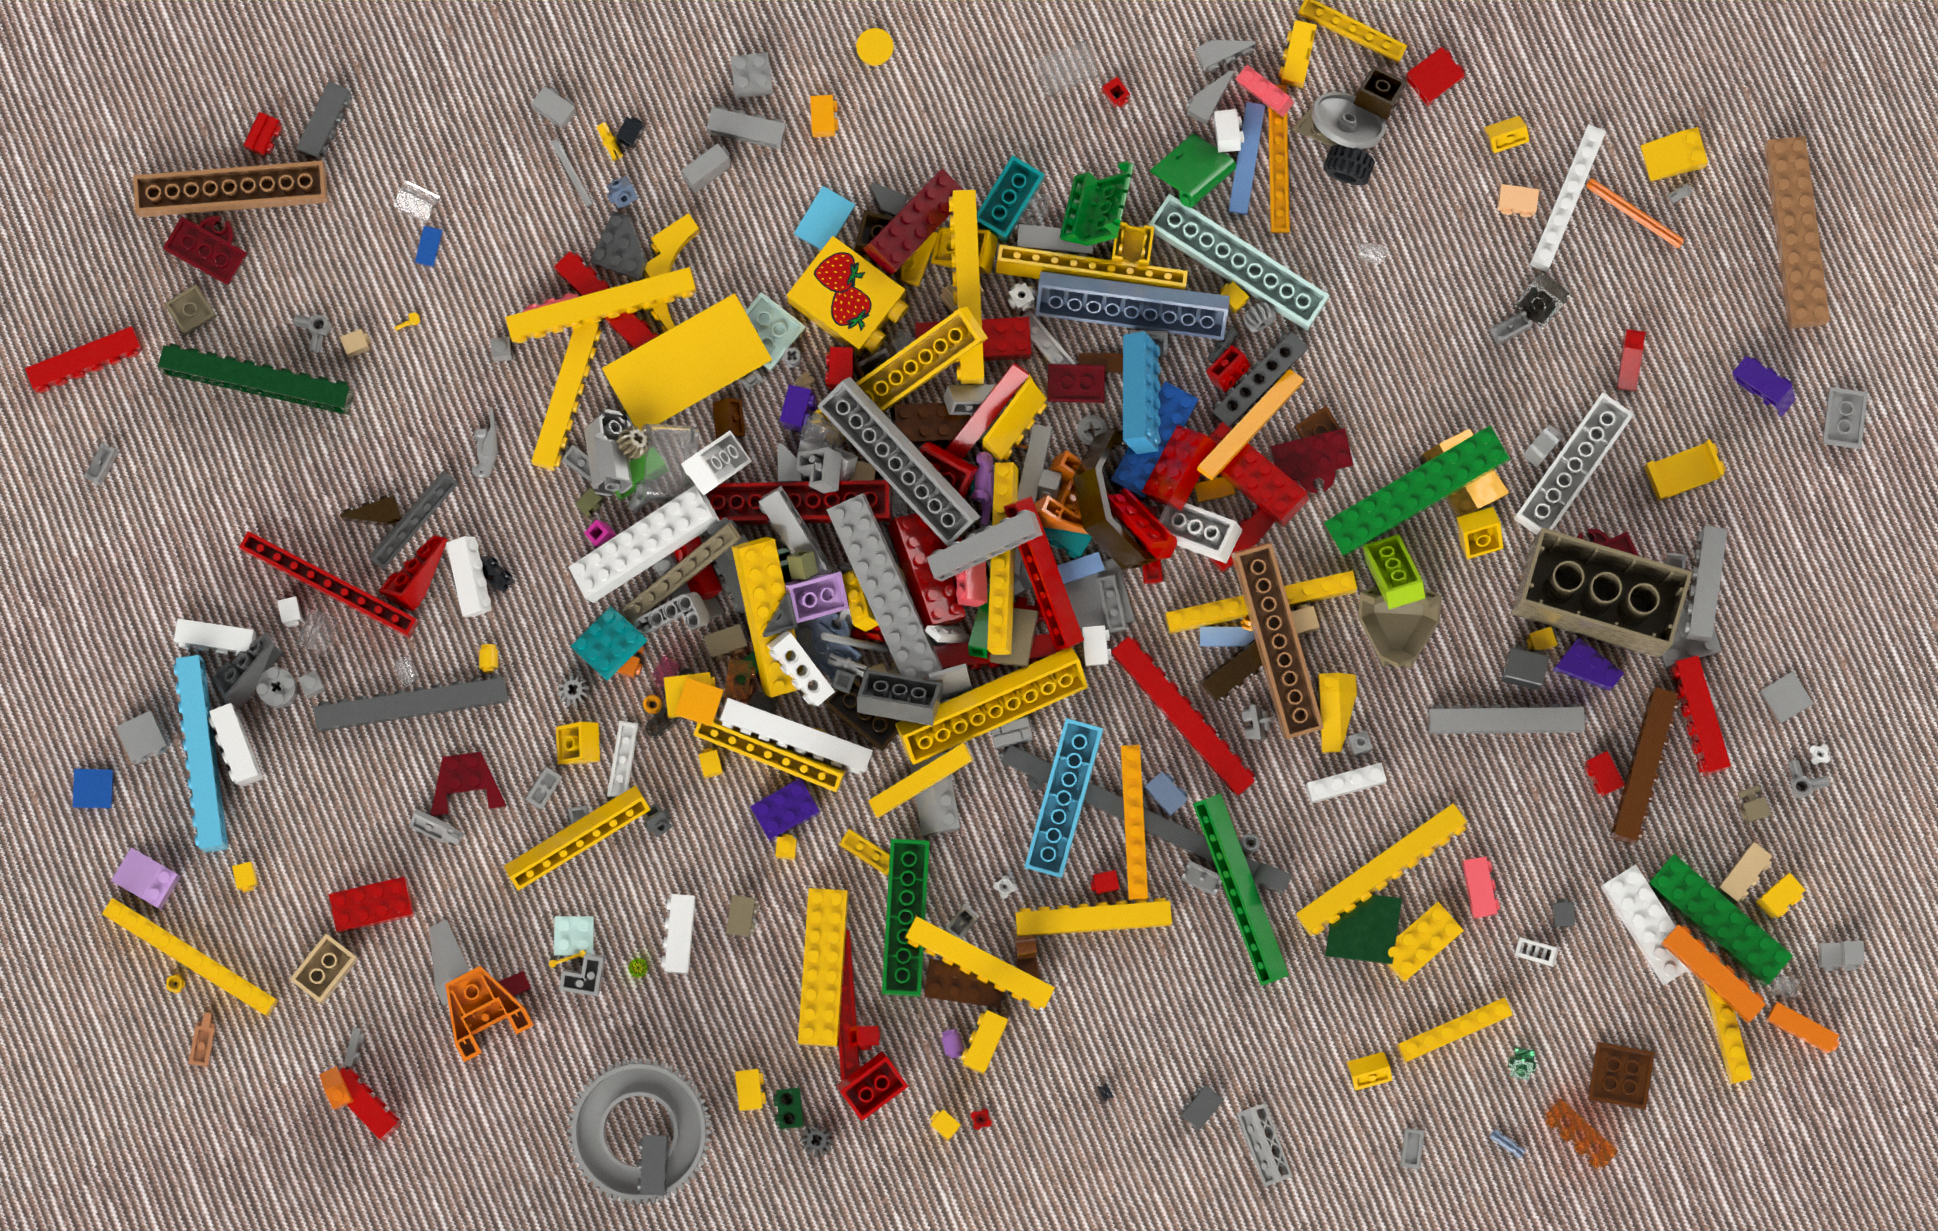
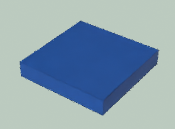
M74 769L72 807L112 809L114 770Z

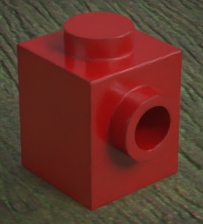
M878 1026L849 1027V1047H860V1050L864 1051L872 1050V1046L879 1045L880 1032Z

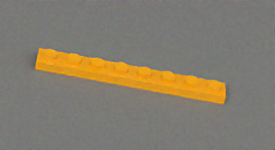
M1140 745L1121 746L1128 900L1148 899Z

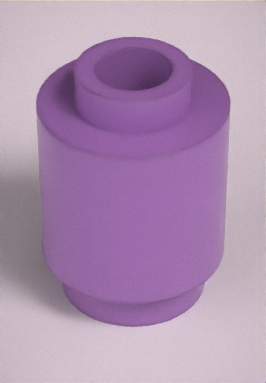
M957 1029L942 1032L943 1037L941 1039L946 1056H950L951 1059L962 1056L961 1052H964V1046Z

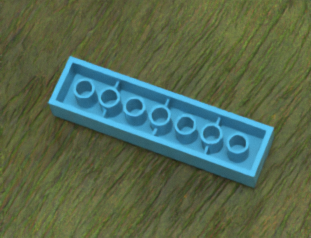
M1068 718L1065 719L1024 868L1063 878L1104 731L1103 728Z

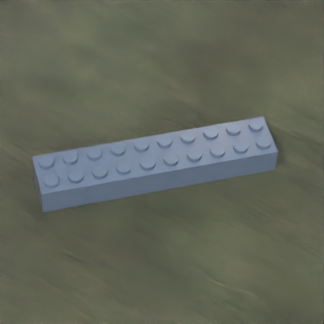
M1041 271L1035 315L1150 331H1168V333L1224 340L1230 296Z

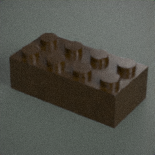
M856 679L850 694L834 689L835 692L823 702L824 706L883 754L899 736L896 723L902 720L857 713V695L861 683Z

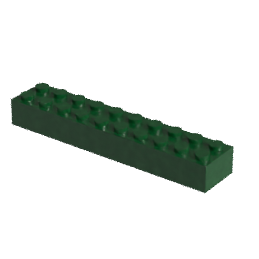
M176 344L163 345L158 368L164 375L349 415L354 392L350 386H347L348 383L337 380L334 383L329 382L328 378L318 376V379L311 378L310 374L300 372L298 375L285 368L275 370L273 366L267 364L257 366L255 362L249 360L239 362L231 356L221 358L213 352L203 354L194 348L185 350L180 349L181 346Z

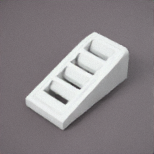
M1520 937L1514 956L1554 967L1559 949ZM1527 943L1526 954H1522L1524 945ZM1534 945L1536 947L1532 957L1530 956V953L1532 950V946ZM1540 948H1544L1541 959H1539L1538 954ZM1548 950L1551 951L1549 961L1545 960Z

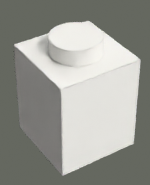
M296 596L277 601L284 626L295 627L299 625V622H303L299 599Z

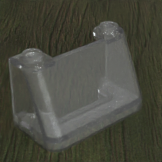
M644 424L641 431L644 430L643 434L648 436L647 441L650 445L646 453L644 480L636 486L637 500L667 504L695 486V483L685 473L681 464L698 452L699 429L698 427Z

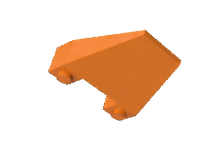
M1067 450L1055 456L1049 468L1050 471L1062 473L1063 483L1057 500L1047 495L1035 502V507L1043 527L1088 534L1083 528L1073 476L1082 460Z
M481 966L445 984L454 1042L464 1062L482 1053L474 1034L508 1018L516 1035L534 1026L526 1008Z

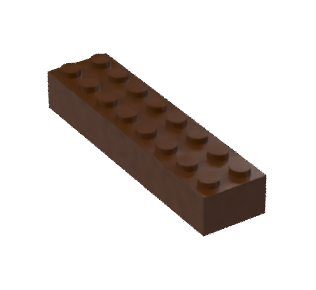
M1655 687L1650 692L1610 839L1633 845L1642 838L1644 828H1641V825L1648 817L1649 810L1646 807L1653 799L1654 791H1651V789L1658 781L1659 773L1656 771L1662 765L1664 754L1661 753L1664 747H1667L1669 741L1667 732L1674 723L1675 718L1672 717V714L1679 705L1678 693Z

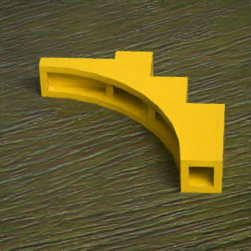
M689 213L651 237L653 243L650 245L656 255L660 254L647 262L642 274L645 279L671 272V268L679 253L690 240L700 233L699 227ZM664 302L657 303V306L653 308H638L639 310L643 309L645 313L652 309L653 311L650 313L656 322L660 320L663 325L661 329L664 333L675 327L669 314L668 305Z

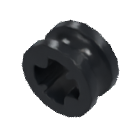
M1104 1083L1103 1087H1097L1105 1102H1107L1108 1098H1114L1106 1083Z

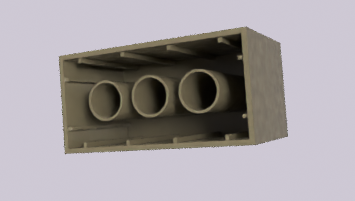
M1542 528L1531 543L1511 614L1660 658L1672 646L1693 572Z

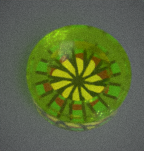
M635 958L629 963L628 970L633 977L641 978L646 975L648 965L645 960Z

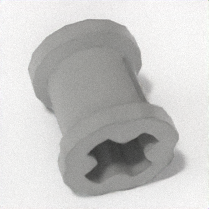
M795 347L787 348L784 352V362L788 367H797L801 362L800 352ZM795 354L796 360H789L788 355L793 356Z
M756 369L746 376L739 378L747 392L751 391L750 388L759 382H764Z

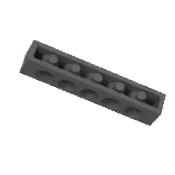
M1293 332L1289 335L1285 333L1278 340L1280 344L1275 349L1271 347L1265 354L1266 358L1262 362L1258 360L1252 367L1253 371L1249 375L1244 374L1238 381L1240 384L1236 388H1230L1225 394L1227 397L1222 402L1219 400L1212 407V416L1220 424L1223 422L1231 428L1307 352L1308 346ZM1286 349L1289 351L1290 356L1282 357L1280 351ZM1268 363H1274L1277 366V369L1271 371L1267 368L1266 365ZM1255 376H1260L1263 378L1264 382L1261 384H1257L1254 382L1253 378ZM1246 389L1250 392V396L1243 397L1240 391ZM1235 403L1237 409L1231 411L1227 408V404Z

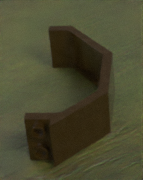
M1114 427L1094 437L1073 476L1084 530L1122 569H1134L1159 559H1156L1150 552L1142 550L1111 515L1102 467L1111 450H1115V447L1126 445L1123 441V431H1118L1117 427Z

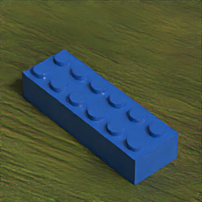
M1166 381L1158 393L1161 404L1160 409H1158L1161 422L1160 426H1158V433L1161 439L1160 444H1158V451L1136 454L1129 447L1110 481L1111 485L1120 490L1123 488L1129 489L1143 502L1147 495L1142 490L1176 426H1186L1199 400Z

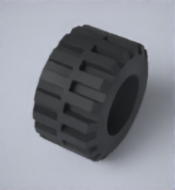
M1333 145L1329 149L1323 170L1329 176L1341 182L1352 185H1366L1369 182L1375 161L1369 154L1359 149Z

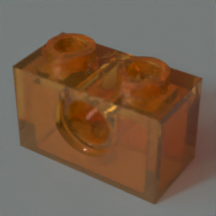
M729 658L724 693L725 699L730 698L748 702V697H752L753 686H750V680L755 678L756 667H752V661ZM737 676H744L746 682L743 685H737L735 679Z

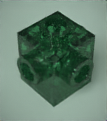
M1520 1047L1515 1048L1514 1055L1509 1057L1507 1068H1510V1077L1529 1080L1531 1073H1535L1537 1062H1534V1050Z

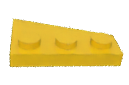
M933 232L902 264L901 282L920 287L938 233Z

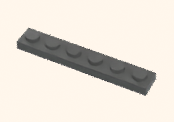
M443 470L368 557L384 570L458 483Z

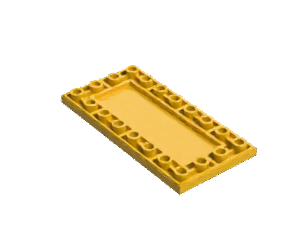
M734 293L604 366L602 370L635 427L638 426L639 431L644 430L645 432L768 363L772 358Z

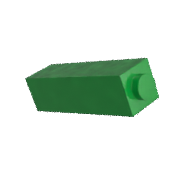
M987 588V603L978 608L968 643L970 656L988 659L989 655L987 642L990 588Z

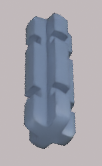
M1494 1129L1490 1134L1492 1140L1498 1141L1499 1145L1509 1152H1513V1155L1518 1158L1524 1155L1526 1151L1524 1148L1517 1146V1143L1505 1135H1501L1500 1131Z

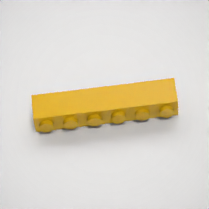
M1704 984L1729 1083L1735 1084L1750 1080L1752 1075L1735 1011Z
M1504 997L1401 1042L1397 1045V1048L1404 1063L1511 1017L1513 1014Z

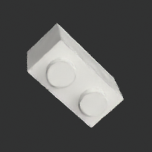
M1237 110L1214 111V128L1218 153L1241 151V143H1244L1243 131L1239 130V128H1242L1241 116L1237 117Z
M1105 625L1082 627L1085 667L1108 665V660H1112L1111 649H1107L1106 642L1110 641L1109 629L1105 630Z

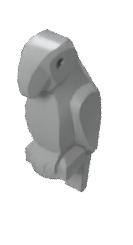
M489 407L490 430L485 428L474 431V438L478 441L477 456L480 463L476 467H472V472L478 478H487L491 475L498 455L497 431L492 407Z

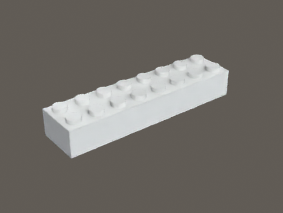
M1602 392L1521 507L1514 520L1536 535L1542 528L1553 530L1634 414Z
M693 486L568 568L584 598L594 603L707 531L720 520L706 494L703 496L696 486Z

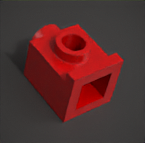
M1118 76L1102 86L1101 92L1106 96L1114 109L1117 106L1122 108L1129 103L1130 93ZM1115 93H1118V94L1120 95V97H1119V98H1114L1113 95H1114Z

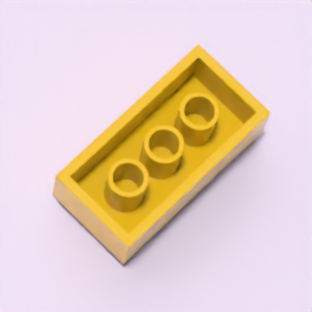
M1437 902L1396 937L1395 947H1391L1388 950V955L1390 957L1393 956V965H1387L1404 983L1464 930L1446 909Z

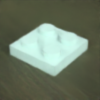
M555 916L554 956H571L579 953L581 950L593 954L594 917Z

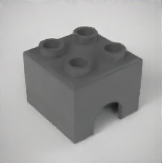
M1515 645V648L1512 647L1507 653L1501 681L1538 690L1544 682L1549 656L1545 655L1546 652L1541 650L1531 652L1526 650L1527 647Z

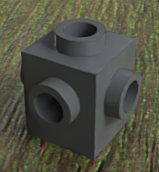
M657 802L650 805L649 808L651 810L643 815L646 820L643 824L649 833L652 831L658 837L672 828L669 822L672 818L666 809L662 811Z

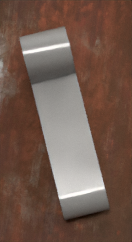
M690 592L680 595L635 620L634 627L641 634L655 632L683 617L686 625L691 629L706 626L710 621V616L701 596L697 592Z

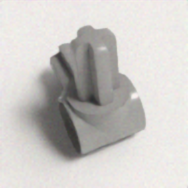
M296 315L293 319L294 326L307 328L313 334L309 351L320 353L323 338L327 337V334L331 331V322L321 315H312L311 318ZM323 321V327L318 329V324Z
M1798 760L1788 763L1792 780H1790L1792 793L1796 798H1805L1807 795L1813 794L1814 790L1830 786L1827 776L1811 780L1809 777L1804 776ZM1802 784L1806 787V790L1799 791L1796 786Z

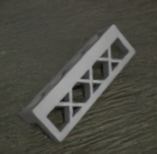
M1264 1103L1237 1113L1264 1187L1293 1177L1266 1104ZM1256 1110H1261L1262 1120L1258 1117ZM1265 1129L1268 1130L1270 1134L1269 1138H1267L1265 1135ZM1272 1147L1276 1150V1157L1272 1154ZM1279 1166L1282 1167L1285 1174L1284 1176L1280 1175V1172L1278 1170Z

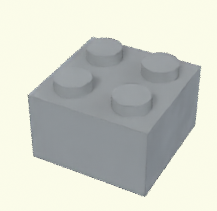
M768 52L730 57L736 99L773 94Z

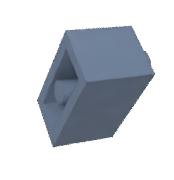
M1161 771L1144 789L1171 817L1188 801L1186 798L1188 795L1181 787L1177 788L1173 784L1175 780L1169 773L1164 774Z

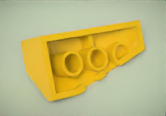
M1346 673L1318 674L1319 713L1324 729H1321L1322 753L1341 752L1357 696L1356 675Z

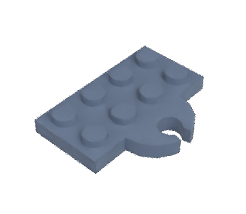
M838 612L797 623L798 628L794 629L797 642L815 666L833 680L837 669L840 668L827 664L828 659L833 660L829 657L831 653L846 659L849 657L854 662H858L863 655L854 646L821 639L823 632L851 637V626L847 618L842 621L840 629L834 627L833 620L837 619L841 614Z

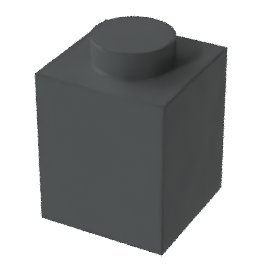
M1557 899V903L1552 904L1553 928L1573 927L1575 925L1574 902H1568V899Z

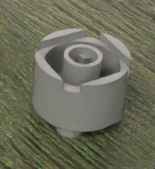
M272 667L263 672L256 688L261 700L275 709L290 706L298 695V685L295 678L282 668ZM275 686H280V687H281V690H280V691H278V690L275 691L274 687H275Z

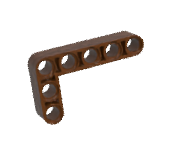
M1035 935L1016 937L1014 946L1018 969L1039 979Z

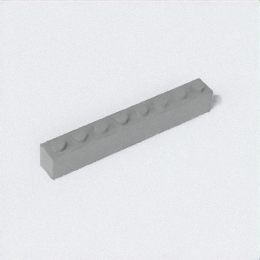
M782 486L764 495L758 501L760 503V510L763 514H767L771 527L777 530L781 543L785 547L787 546L790 550V555L798 550L813 551L818 573L813 576L835 572ZM850 609L839 611L838 613H841L840 616L833 620V625L835 627L838 626L839 629L842 626V621L846 618L850 625L853 624Z
M1518 704L1510 705V708H1502V705H1491V708H1483V705H1472L1471 708H1464L1463 705H1454L1452 709H1444L1443 705H1436L1428 711L1429 734L1583 733L1585 730L1584 707H1579V704H1568L1567 707H1560V704H1549L1548 707L1541 708L1540 704L1529 705V708H1521V705Z

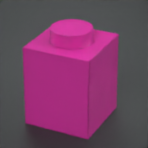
M597 519L584 532L597 547L617 536L607 523Z

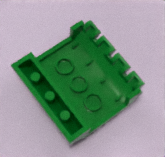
M1128 161L1120 162L1117 166L1123 173L1099 180L1090 172L1074 176L1059 237L1061 240L1090 246L1117 238L1134 163H1129Z

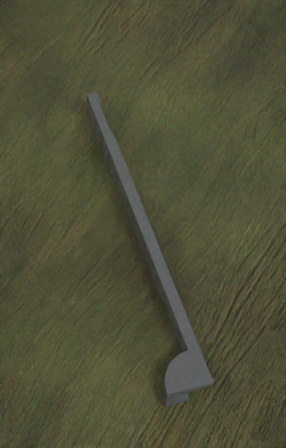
M1009 745L1008 749L1004 747L1000 755L1001 763L1031 776L1028 781V786L1031 790L1037 791L1042 787L1043 783L1048 784L1052 764L1012 745ZM1089 782L1084 802L1124 821L1123 798ZM1143 808L1144 830L1215 864L1205 837ZM1245 857L1255 884L1267 890L1270 889L1281 894L1284 893L1292 877L1291 874Z

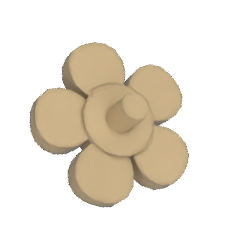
M807 372L802 374V378L798 377L795 384L798 387L812 389L810 385L815 382V378Z

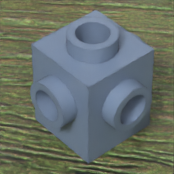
M627 176L616 179L606 186L609 191L606 195L610 203H615L618 209L626 207L631 202L639 199Z

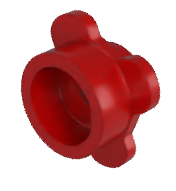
M983 1108L979 1112L973 1111L970 1114L975 1130L992 1125V1121L988 1116V1109Z

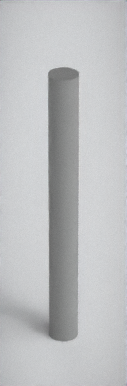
M558 139L553 140L551 144L585 206L590 207L593 203Z
M825 632L821 634V639L825 641L887 653L889 649L887 645Z

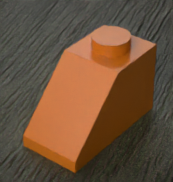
M337 1066L319 1074L332 1109L337 1110L353 1102Z

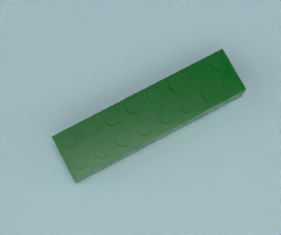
M891 839L882 995L921 997L924 947L919 945L916 948L908 944V939L905 936L916 916L923 920L926 917L930 841Z
M1675 854L1670 856L1648 882L1651 889L1764 987L1772 982L1793 957L1790 952Z

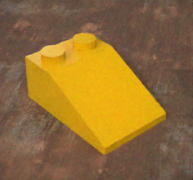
M1698 127L1679 131L1640 146L1650 182L1703 169L1708 164Z
M944 227L938 228V237L931 259L932 264L952 268L951 253H955V249H951V234H954V230ZM977 230L979 273L990 274L998 238L989 230Z

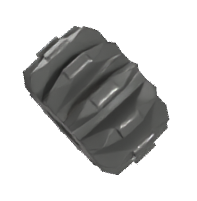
M816 1124L815 1131L811 1125L808 1126L811 1133L809 1134L805 1130L802 1132L808 1136L807 1138L800 1139L801 1142H807V1144L802 1146V1149L810 1147L807 1155H810L814 1150V1157H818V1151H821V1154L825 1156L824 1148L831 1151V1147L826 1144L834 1143L832 1139H827L832 1133L824 1134L827 1130L826 1126L821 1131H819V1124ZM818 1135V1138L822 1137L821 1145L819 1146L812 1144V1141H814L813 1137Z

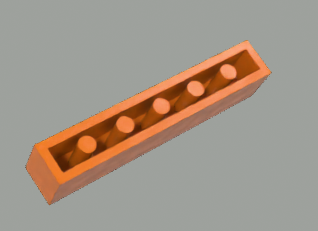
M1679 924L1675 926L1661 944L1747 1023L1751 1022L1766 1005L1763 1002L1764 998L1758 992L1753 993L1749 989L1750 985L1741 978L1739 980L1734 975L1735 971L1728 965L1724 966L1719 962L1721 959L1714 952H1708L1705 949L1706 945L1698 938L1695 940L1690 935L1691 931L1686 926H1680Z

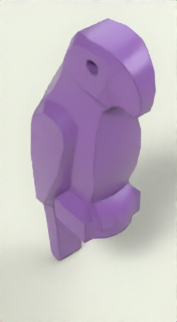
M979 452L977 454V463H979L980 467L975 475V490L972 493L971 499L981 501V524L987 525L993 506V457L989 452Z

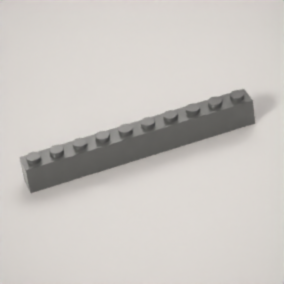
M501 675L490 676L489 680H482V678L471 679L470 683L455 681L450 686L436 684L431 689H425V687L413 688L412 692L398 690L394 691L392 695L378 693L373 698L359 696L354 701L340 699L335 704L321 702L318 703V706L313 707L316 730L322 732L509 703L506 679L504 677L501 678Z

